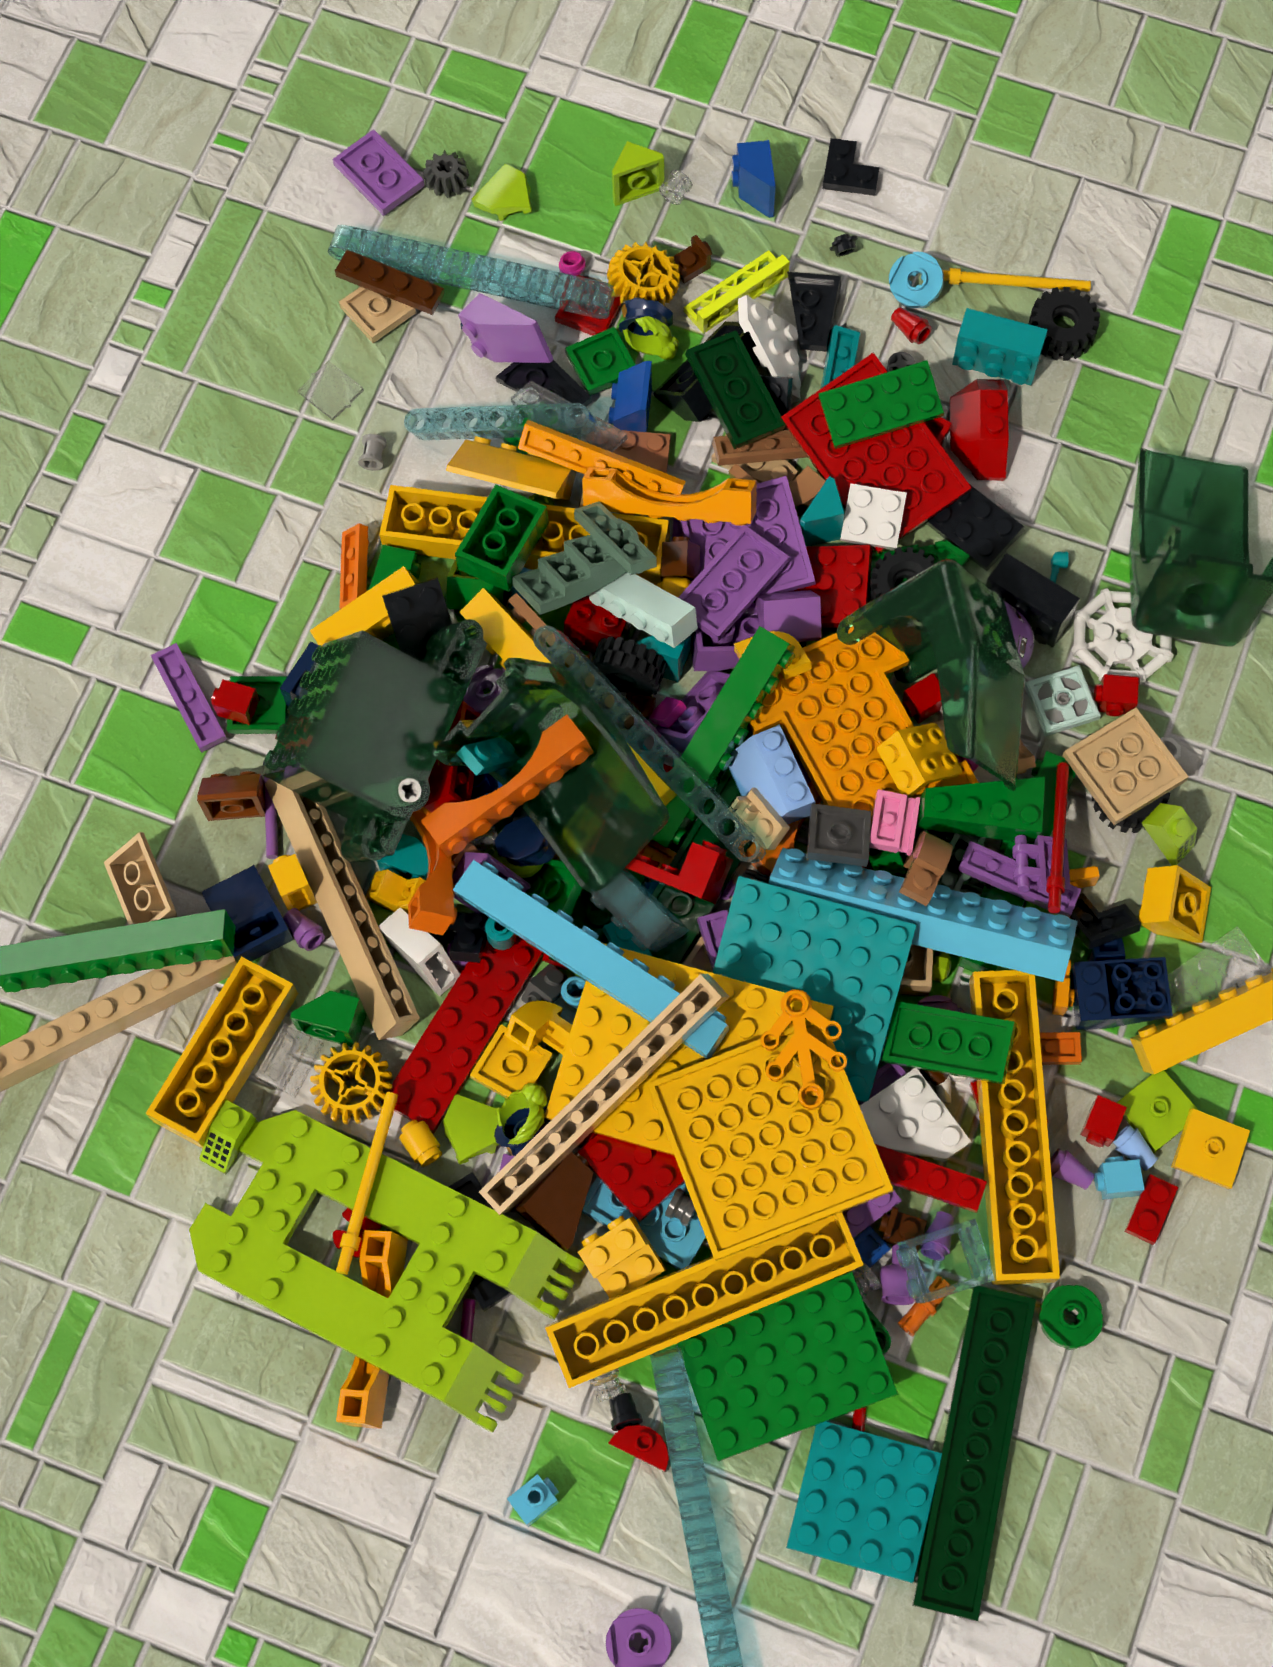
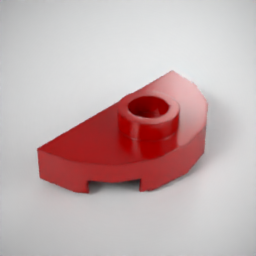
M642 1425L626 1426L616 1432L608 1442L609 1445L661 1471L666 1472L669 1462L667 1446L661 1435L650 1427Z

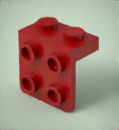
M589 596L573 602L564 622L563 643L575 649H583L595 653L598 643L602 638L613 637L617 639V637H622L627 621L614 616L601 606H596L590 601Z

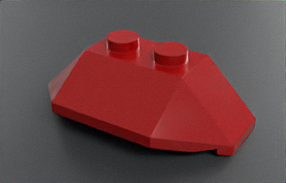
M976 379L950 397V422L952 423L950 428V450L972 472V475L977 480L1005 481L1009 442L1008 390L1004 380Z

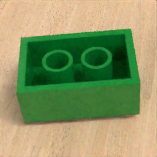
M495 484L455 552L458 570L509 592L513 586L512 576L520 574L549 524L547 506Z

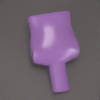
M897 1244L892 1246V1264L882 1266L880 1270L881 1300L886 1304L910 1305L915 1300L913 1294L916 1270L904 1265L903 1245Z

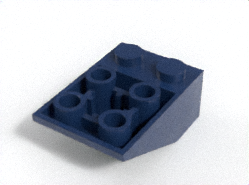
M255 865L201 892L210 911L225 909L235 924L233 956L237 963L241 956L252 962L294 940Z
M1165 957L1074 962L1070 971L1071 989L1075 991L1073 1007L1076 1030L1107 1029L1173 1016Z

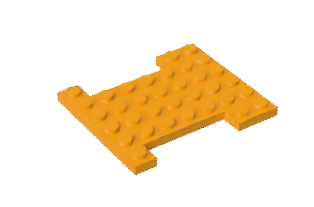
M882 612L803 647L811 661L812 670L786 680L780 673L777 677L779 683L772 694L767 693L761 703L764 705L761 714L756 720L752 719L749 723V727L754 735L780 724L824 805L871 811V823L878 789L900 793L876 748L896 731L915 727L886 677L887 674L907 666L909 659ZM965 760L959 763L962 773L957 777L931 782L910 798L916 799V797H921L925 788L979 782Z

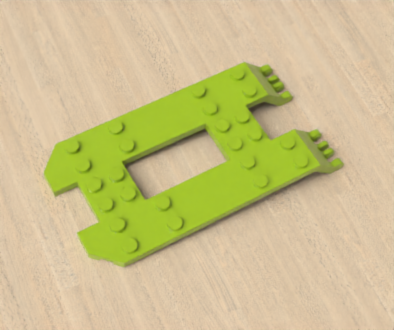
M296 1110L254 1123L238 1150L243 1155L261 1163L262 1166L233 1214L230 1216L205 1203L189 1229L198 1271L206 1277L439 1400L471 1422L493 1433L498 1425L497 1421L488 1416L485 1417L478 1413L484 1402L495 1411L504 1413L507 1406L488 1396L489 1391L507 1401H511L513 1393L503 1387L500 1388L494 1382L500 1374L510 1382L518 1385L521 1383L524 1375L498 1360L476 1344L445 1329L476 1274L504 1288L536 1311L555 1320L559 1313V1308L551 1303L542 1301L540 1298L546 1290L562 1301L566 1300L569 1294L551 1284L550 1280L552 1279L572 1289L575 1284L574 1280L557 1273L556 1269L562 1263L570 1270L579 1273L582 1271L585 1263L568 1254L537 1231L503 1214L499 1215L495 1210L382 1154L364 1217L419 1244L389 1298H386L287 1246L317 1193L353 1211L370 1147Z

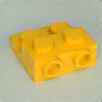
M623 1215L607 1225L610 1231L599 1237L597 1232L581 1242L584 1248L578 1251L593 1278L598 1279L609 1299L644 1285L667 1270L634 1216L625 1220Z

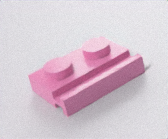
M878 789L870 829L869 848L894 853L899 851L910 856L913 851L920 797L914 799L907 797L905 794Z

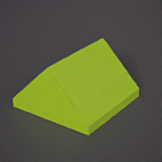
M628 141L626 142L612 170L613 203L615 206L664 190V156L662 153Z

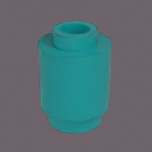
M490 917L488 918L485 930L489 944L498 950L511 948L517 940V935Z

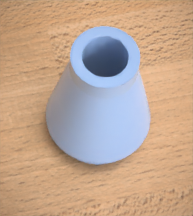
M1127 1125L1115 1136L1113 1141L1116 1145L1115 1150L1130 1160L1139 1159L1140 1166L1144 1171L1148 1170L1158 1160V1157L1152 1152L1138 1128L1133 1129L1130 1125Z

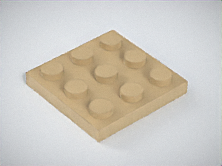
M1137 707L1071 746L1062 755L1113 825L1118 824L1183 784L1189 777Z

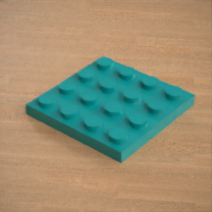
M830 1422L816 1425L786 1548L913 1583L942 1453Z

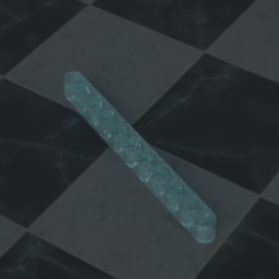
M338 225L328 248L329 255L339 261L346 250H350L423 280L553 309H564L567 312L598 319L609 317L615 298L613 286L605 282L348 225Z
M547 625L538 628L533 638L537 649L739 860L749 863L761 861L766 854V845L749 825L741 819L726 801L562 631ZM554 633L555 642L551 647L547 648L546 638ZM574 654V664L567 668L565 666V659L568 655ZM593 674L594 684L586 689L585 679L588 675ZM612 694L614 704L611 708L606 709L604 707V700L608 695ZM629 715H632L634 717V725L629 730H626L624 728V720ZM648 736H652L654 738V746L649 751H646L643 746L644 740ZM672 756L674 767L669 772H666L663 767L664 761ZM692 777L695 783L694 789L686 793L683 784L686 779ZM712 798L715 802V808L712 813L706 814L703 809L704 803ZM732 819L735 823V831L727 836L723 829L724 824ZM749 841H753L756 845V851L751 857H747L744 853V846Z
M681 1346L660 1350L650 1354L708 1664L709 1667H743Z

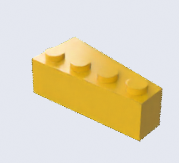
M403 566L318 624L310 632L319 646L340 657L355 634L366 638L369 648L394 634L382 595L421 582Z

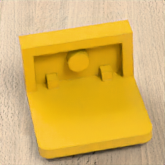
M936 723L898 730L876 748L900 794H905L909 798L931 782L957 777L962 773L957 757L952 752L943 731Z

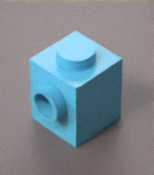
M1122 1156L1110 1157L1105 1159V1163H1102L1097 1169L1098 1172L1094 1173L1095 1188L1097 1191H1101L1102 1200L1140 1196L1144 1191L1139 1159L1124 1161Z
M537 1474L509 1496L507 1500L527 1527H529L559 1503L555 1498L559 1491L548 1477L542 1480Z

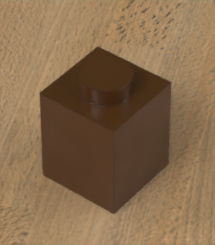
M673 537L671 542H662L661 576L683 577L694 580L700 574V545L691 542L689 537Z

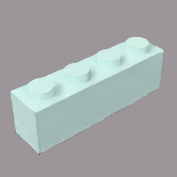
M627 572L607 586L588 595L590 601L596 606H601L614 616L624 619L637 629L647 632L658 641L664 642L673 648L698 629L694 606L636 574L630 575Z

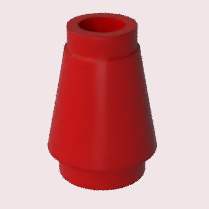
M902 307L897 308L891 316V321L894 322L911 343L921 344L931 333L932 327L927 319Z

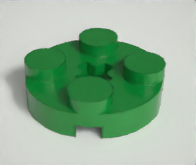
M1058 1286L1050 1291L1041 1303L1038 1321L1042 1331L1052 1343L1068 1350L1085 1347L1097 1338L1103 1327L1101 1303L1092 1291L1083 1286ZM1065 1309L1069 1312L1075 1309L1078 1312L1076 1316L1079 1321L1078 1324L1073 1322L1068 1324L1064 1321L1066 1316L1063 1312Z

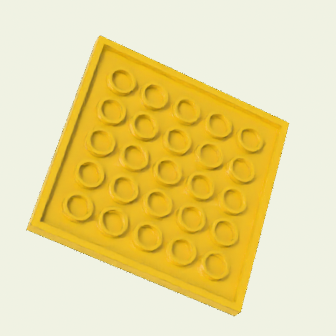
M805 1021L808 1033L837 1052L834 1043L824 1037L823 1030L809 1021ZM793 1026L786 1028L779 1037V1047L774 1051L765 1050L761 1045V1039H758L647 1083L715 1261L894 1191L845 1070L841 1072L832 1071L829 1068L828 1062L810 1050L815 1084L819 1085L824 1093L823 1104L816 1110H807L799 1102L798 1093L803 1083L798 1052L784 1069L785 1075L782 1080L772 1082L767 1078L766 1066L770 1062L775 1061L794 1035ZM768 1036L765 1038L764 1043L767 1046H773L776 1043V1038ZM839 1057L832 1059L831 1063L833 1066H842ZM776 1066L769 1070V1074L773 1077H777L781 1073V1069ZM810 1092L806 1095L805 1100L808 1103H814L818 1097L815 1093Z

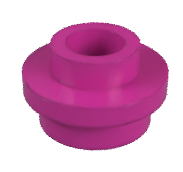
M576 251L566 252L560 258L559 270L565 276H577L586 268L585 259Z

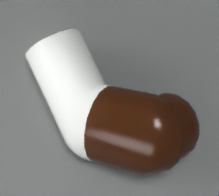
M920 1069V1073L925 1080L931 1081L936 1086V1094L943 1104L950 1105L951 1079L949 1075Z

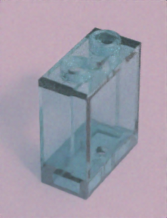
M976 1219L965 1220L897 1242L899 1247L896 1251L897 1258L901 1267L906 1269L909 1278L906 1281L907 1290L912 1299L915 1298L916 1303H926L995 1280ZM958 1233L972 1278L929 1291L915 1246Z

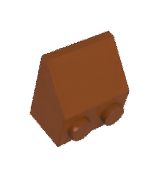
M252 771L242 772L240 775L235 776L221 773L213 774L209 778H202L197 801L208 821L265 817L264 780L261 774Z

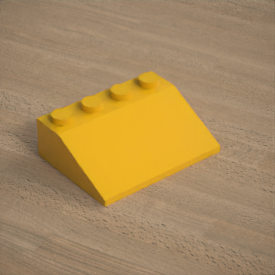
M477 436L474 437V441L465 439L446 467L448 472L564 500H570L577 472L528 452L527 455L518 453L517 446L501 443L500 448L491 446V440Z

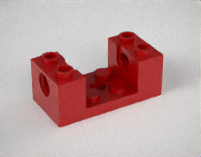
M623 808L620 813L610 811L593 855L716 904L733 859L725 856L727 850L704 840L702 845L692 842L681 871L663 863L661 868H658L660 862L642 855L653 830L652 827L645 825L646 818Z

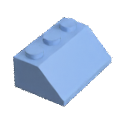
M780 725L752 735L732 751L733 759L728 768L741 796H747L751 788H757L787 824L810 816L811 805L815 804V800Z

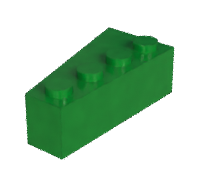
M1045 776L925 788L920 797L916 828L1015 841L1017 835H1025L1027 843L1034 844L1036 837L1042 833Z

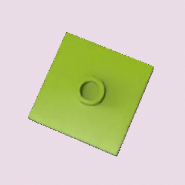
M1164 1070L1155 1075H1150L1116 1102L1127 1107L1123 1118L1133 1129L1138 1128L1153 1153L1157 1152L1183 1131L1190 1109L1198 1110Z

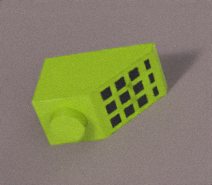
M1160 803L1141 823L1172 866L1177 865L1195 846L1197 827L1182 806Z
M226 1099L209 1127L199 1160L226 1175L240 1152L238 1148L253 1124L258 1122L253 1114Z

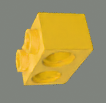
M296 854L279 856L272 864L267 865L288 911L293 908H297L300 911L317 903Z

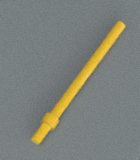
M961 268L942 270L944 281H948V284L959 285L960 282L1043 289L1058 287L1059 290H1063L1064 287H1070V291L1079 289L1084 292H1090L1091 281L965 272L961 271Z
M386 1092L347 1233L342 1235L340 1242L342 1250L336 1272L348 1275L354 1251H358L360 1245V1229L398 1099V1095L392 1092Z

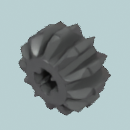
M444 150L441 156L434 153L433 160H426L423 176L426 180L427 188L434 190L436 196L444 193L448 198L451 192L458 195L460 192L459 188H466L469 171L464 158H458L456 152L448 155Z

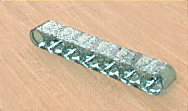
M580 403L413 409L407 413L404 425L409 432L420 440L474 439L475 436L482 438H516L522 435L524 428L522 421L524 418L531 416V421L569 436L587 435L594 430L596 418L586 406ZM585 414L584 421L581 424H575L577 417ZM558 415L557 422L549 425L550 418ZM500 417H504L502 425L495 427L496 421ZM477 418L476 425L469 428L470 421ZM447 419H451L450 425L443 429V423ZM421 420H425L423 427L417 430V424Z

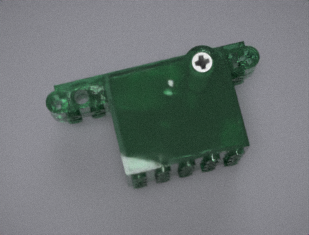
M464 620L443 627L436 634H433L426 645L428 652L425 659L421 661L410 657L363 630L319 645L312 656L313 666L310 672L307 671L300 681L301 692L298 698L295 697L288 707L287 713L290 715L286 724L283 723L276 733L275 739L278 741L274 750H270L263 761L265 769L262 775L348 819L343 829L345 836L341 845L342 855L347 861L352 863L380 860L385 856H393L412 813L420 810L427 803L430 795L428 777L487 646V643L482 640L483 629L475 620Z

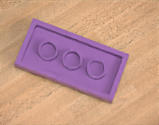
M743 525L678 598L695 607L698 628L718 642L789 562V556L752 529Z

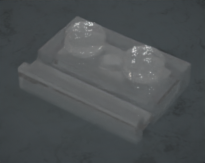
M284 1023L257 1071L256 1079L296 1098L324 1047V1043Z

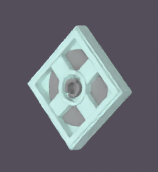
M1080 665L1025 682L1024 687L1045 737L1099 720L1101 717Z

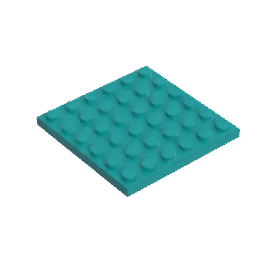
M739 875L712 973L784 993L793 989L803 990L810 996L811 1000L834 1006L831 1021H836L841 1025L842 1035L839 1040L833 1043L837 1052L843 1053L847 1058V1066L844 1070L856 1099L866 1102L869 1101L917 924ZM835 1026L828 1028L830 1036H836L839 1032ZM839 1057L843 1065L844 1061L841 1057Z

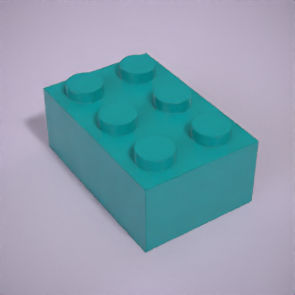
M966 308L957 337L952 365H956L963 370L982 372L990 377L1008 379L1019 385L1026 384L1032 386L1048 329Z

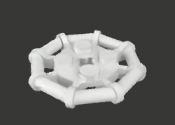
M1108 588L1100 590V594L1082 609L1075 611L1073 616L1074 647H1072L1071 651L1074 656H1078L1099 677V681L1102 680L1104 674L1139 677V685L1145 684L1149 676L1166 662L1172 661L1174 657L1172 653L1173 618L1168 617L1148 598L1146 592L1109 591ZM1113 602L1135 604L1133 610L1128 607L1115 609ZM1104 605L1106 614L1098 620L1090 618L1093 613ZM1140 607H1142L1156 621V623L1149 624L1138 613ZM1086 627L1093 630V642H1085ZM1160 631V648L1152 645L1153 633ZM1118 632L1126 633L1129 642L1125 640L1117 641ZM1095 651L1106 662L1105 666L1090 652ZM1146 655L1154 657L1144 667H1139L1138 662ZM1119 663L1130 667L1131 671L1110 668L1112 665L1117 666Z

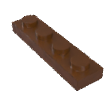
M346 250L335 269V275L340 279L430 315L434 314L445 294L443 287L350 250Z

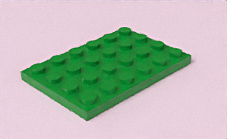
M853 1272L813 1286L677 1343L718 1461L899 1395Z

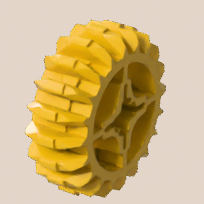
M635 242L632 248L625 244L624 248L617 250L614 257H612L607 271L608 285L610 289H613V297H620L621 304L636 297L659 301L663 305L670 303L678 291L680 282L679 265L674 264V256L667 257V250L659 251L657 244L653 248L648 247L647 242L643 246H639Z
M355 1042L352 1050H349L347 1043H343L341 1046L342 1051L339 1053L335 1047L330 1048L332 1057L328 1058L327 1055H321L320 1058L324 1063L323 1066L320 1064L314 1065V1070L320 1075L310 1077L311 1082L317 1084L310 1088V1092L312 1095H318L314 1099V1103L316 1106H322V1114L327 1115L331 1113L332 1121L336 1122L342 1115L343 1123L348 1125L351 1116H354L355 1122L360 1124L362 1121L360 1115L365 1114L368 1120H371L373 1116L370 1110L374 1108L377 1112H381L382 1107L378 1102L384 1101L386 1094L383 1092L392 1090V1084L386 1081L392 1079L393 1076L391 1072L385 1071L389 1065L386 1060L380 1061L382 1057L380 1052L377 1051L371 1055V1046L366 1045L361 1051L360 1044ZM353 1062L351 1067L347 1070L342 1071L337 1069L339 1066L345 1063ZM366 1065L375 1072L376 1081L374 1088L363 1080ZM352 1078H355L358 1085L355 1087L351 1085V1088H348L345 1082L349 1079L352 1082ZM329 1079L340 1086L337 1102L329 1097ZM357 1096L366 1097V1099L360 1103L354 1105H346L350 1104L353 1098Z

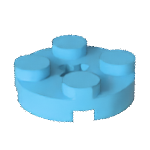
M912 252L913 254H908L905 257L902 256L893 264L889 273L890 290L900 304L909 308H926L939 297L944 285V274L934 257L924 252ZM918 273L922 274L921 280L923 283L912 287V282L909 280L911 275L916 277Z

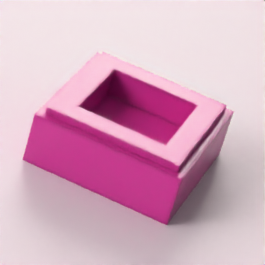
M666 697L655 708L649 719L655 725L670 728L686 711L687 707L681 700Z

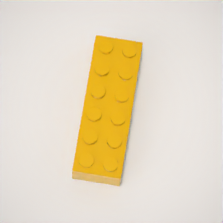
M241 956L147 1110L146 1115L154 1123L203 1148L209 1127L226 1099L232 1103L234 1102L299 994L294 984Z

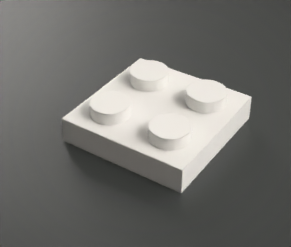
M850 483L840 541L895 550L898 544L907 493Z

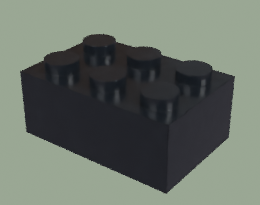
M1008 553L1004 555L988 577L983 595L999 597L1015 608L1031 625L1034 639L1052 648L1071 624L1080 600L1076 595Z

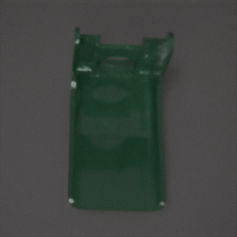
M1140 447L1129 543L1131 621L1135 629L1142 633L1223 647H1233L1242 640L1273 594V557L1262 575L1253 573V564H1250L1248 469L1245 466L1225 465L1154 452Z
M945 559L862 606L840 622L837 628V637L846 645L856 644L876 632V634L893 646L905 652L909 659L908 665L894 671L896 679L904 684L912 683L937 669L948 749L958 756L973 761L1003 781L1005 787L1011 791L1016 790L1025 674L1007 608L1000 595L956 561ZM913 619L921 621L924 625H916L913 622ZM854 626L853 632L848 634V630ZM908 666H911L910 671L908 673H905V669Z
M507 658L504 662L506 671L496 680L502 692L476 720H460L443 740H433L429 745V749L440 762L447 766L468 767L456 754L464 745L497 737L506 739L513 745L514 753L520 759L511 767L488 773L502 785H505L531 759L539 744L542 732L567 714L586 737L594 752L583 763L575 765L560 780L549 784L534 799L526 801L521 807L541 831L578 884L588 892H597L605 888L667 824L670 817L668 809L621 732L567 668L559 664L522 658Z

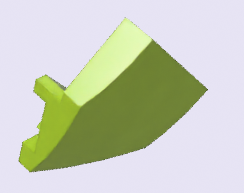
M504 164L471 198L476 208L491 214H497L500 221L504 220L509 214L523 211L524 214L532 212L530 203L531 188L525 173L507 164Z
M456 1094L445 1115L443 1124L445 1126L444 1135L449 1139L456 1153V1159L459 1165L469 1162V1158L486 1152L490 1154L495 1153L496 1146L499 1145L494 1137L498 1120L496 1108Z

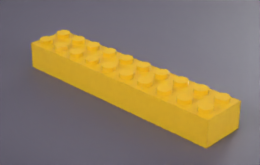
M390 485L379 533L382 546L388 545L415 551L416 555L456 560L455 552L488 497ZM543 504L547 506L549 524L524 568L537 569L538 558L564 551V541L590 535L574 519V509L576 508ZM612 513L617 519L619 518L633 526L638 533L639 540L657 557V567L636 574L657 586V583H661L663 578L661 576L662 542H669V520Z
M1017 970L974 971L969 979L972 1014L1013 1021L1017 1024L1005 1084L977 1080L984 1180L987 1181L985 1198L992 1285L1055 1283L1060 1279L1035 975Z
M840 1212L721 1260L715 1261L714 1257L711 1256L545 1325V1330L568 1388H571L864 1266L844 1215Z

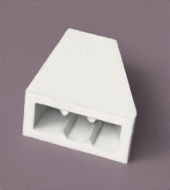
M402 908L397 909L379 925L380 931L387 942L439 997L455 984L460 973L442 945L428 932L410 929L408 914Z

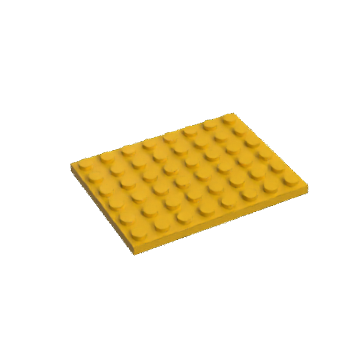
M620 948L624 951L622 955L624 958L631 962L634 958L641 961L650 968L648 970L649 974L655 978H658L659 975L664 976L675 984L673 989L679 993H682L700 974H709L730 996L716 1010L727 1018L725 1023L728 1024L730 1030L712 1057L761 1039L762 1034L769 1031L783 1013L780 1004L785 994L784 992ZM588 981L585 982L545 1112V1119L552 1120L651 1023ZM811 1000L812 1009L831 1021L834 1006ZM793 1001L790 1007L792 1010L798 1011L802 1008V1003L800 1001ZM793 1021L787 1028L793 1026ZM682 1043L592 1132L674 1155L647 1083L707 1059Z

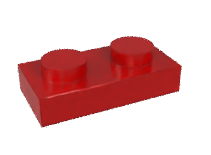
M1149 1174L1144 1183V1191L1136 1202L1124 1232L1154 1245L1178 1187Z

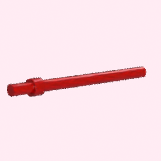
M1064 762L1057 765L1051 871L1046 885V891L1049 893L1048 911L1054 914L1060 912L1061 894L1065 892L1063 860L1069 765Z

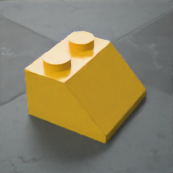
M1178 865L1148 868L1144 882L1142 904L1139 911L1141 925L1157 935L1202 943L1211 887Z

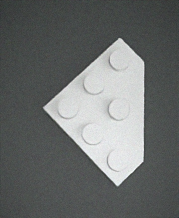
M748 295L739 298V324L744 333L750 332L756 344L752 349L762 368L768 367L772 376L793 378L791 403L800 400L801 380L799 378L798 366L800 359L797 350L798 332L796 327Z
M914 1068L870 1098L869 1101L859 1106L873 1141L877 1145L907 1155L925 1156L946 1162L971 1144V1140L917 1068Z

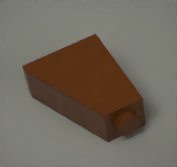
M573 1152L564 1158L515 1209L541 1235L564 1251L568 1250L573 1244L593 1176V1172L588 1168V1161L580 1154H574Z

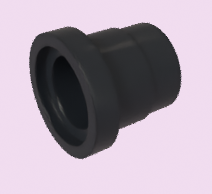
M631 1393L619 1394L609 1399L613 1418L610 1423L613 1431H619L626 1426L640 1425L643 1422L642 1415L637 1413Z

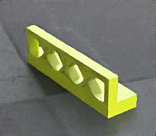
M768 250L684 306L683 312L704 334L738 311L739 298L748 295L752 299H756L788 277L787 272H789L790 261L784 255L776 258ZM767 261L769 262L768 265L758 271L759 266ZM742 278H747V279H745L744 281H742L741 283H739V284L737 285V282H738L740 279H742ZM721 292H726L716 299V295H718ZM698 307H704L701 310H699L697 314L694 312V310Z

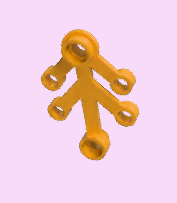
M793 989L783 995L780 1004L783 1013L772 1028L762 1034L761 1045L767 1051L776 1050L780 1044L779 1037L792 1021L794 1035L775 1061L770 1062L766 1066L765 1072L767 1078L772 1082L782 1080L785 1075L784 1069L798 1052L803 1083L798 1093L799 1102L807 1110H816L823 1104L824 1093L822 1088L815 1084L810 1050L828 1062L829 1068L834 1072H841L846 1068L847 1058L843 1053L833 1051L808 1033L805 1020L823 1030L824 1037L832 1042L840 1039L842 1028L838 1022L829 1021L812 1009L811 998L806 992ZM793 1001H800L802 1008L795 1011L791 1009L790 1005ZM830 1026H835L839 1032L836 1036H829L826 1030ZM766 1037H775L776 1043L773 1046H767L764 1043ZM841 1057L844 1063L840 1067H835L831 1063L832 1059ZM776 1066L781 1069L779 1076L773 1077L769 1074V1070L772 1067ZM810 1092L815 1093L818 1097L814 1103H808L805 1100L806 1095Z

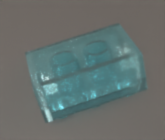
M611 861L586 887L593 895L590 900L602 911L607 908L613 914L610 918L611 921L623 931L627 928L634 935L631 940L643 951L650 949L657 953L689 931L628 870Z

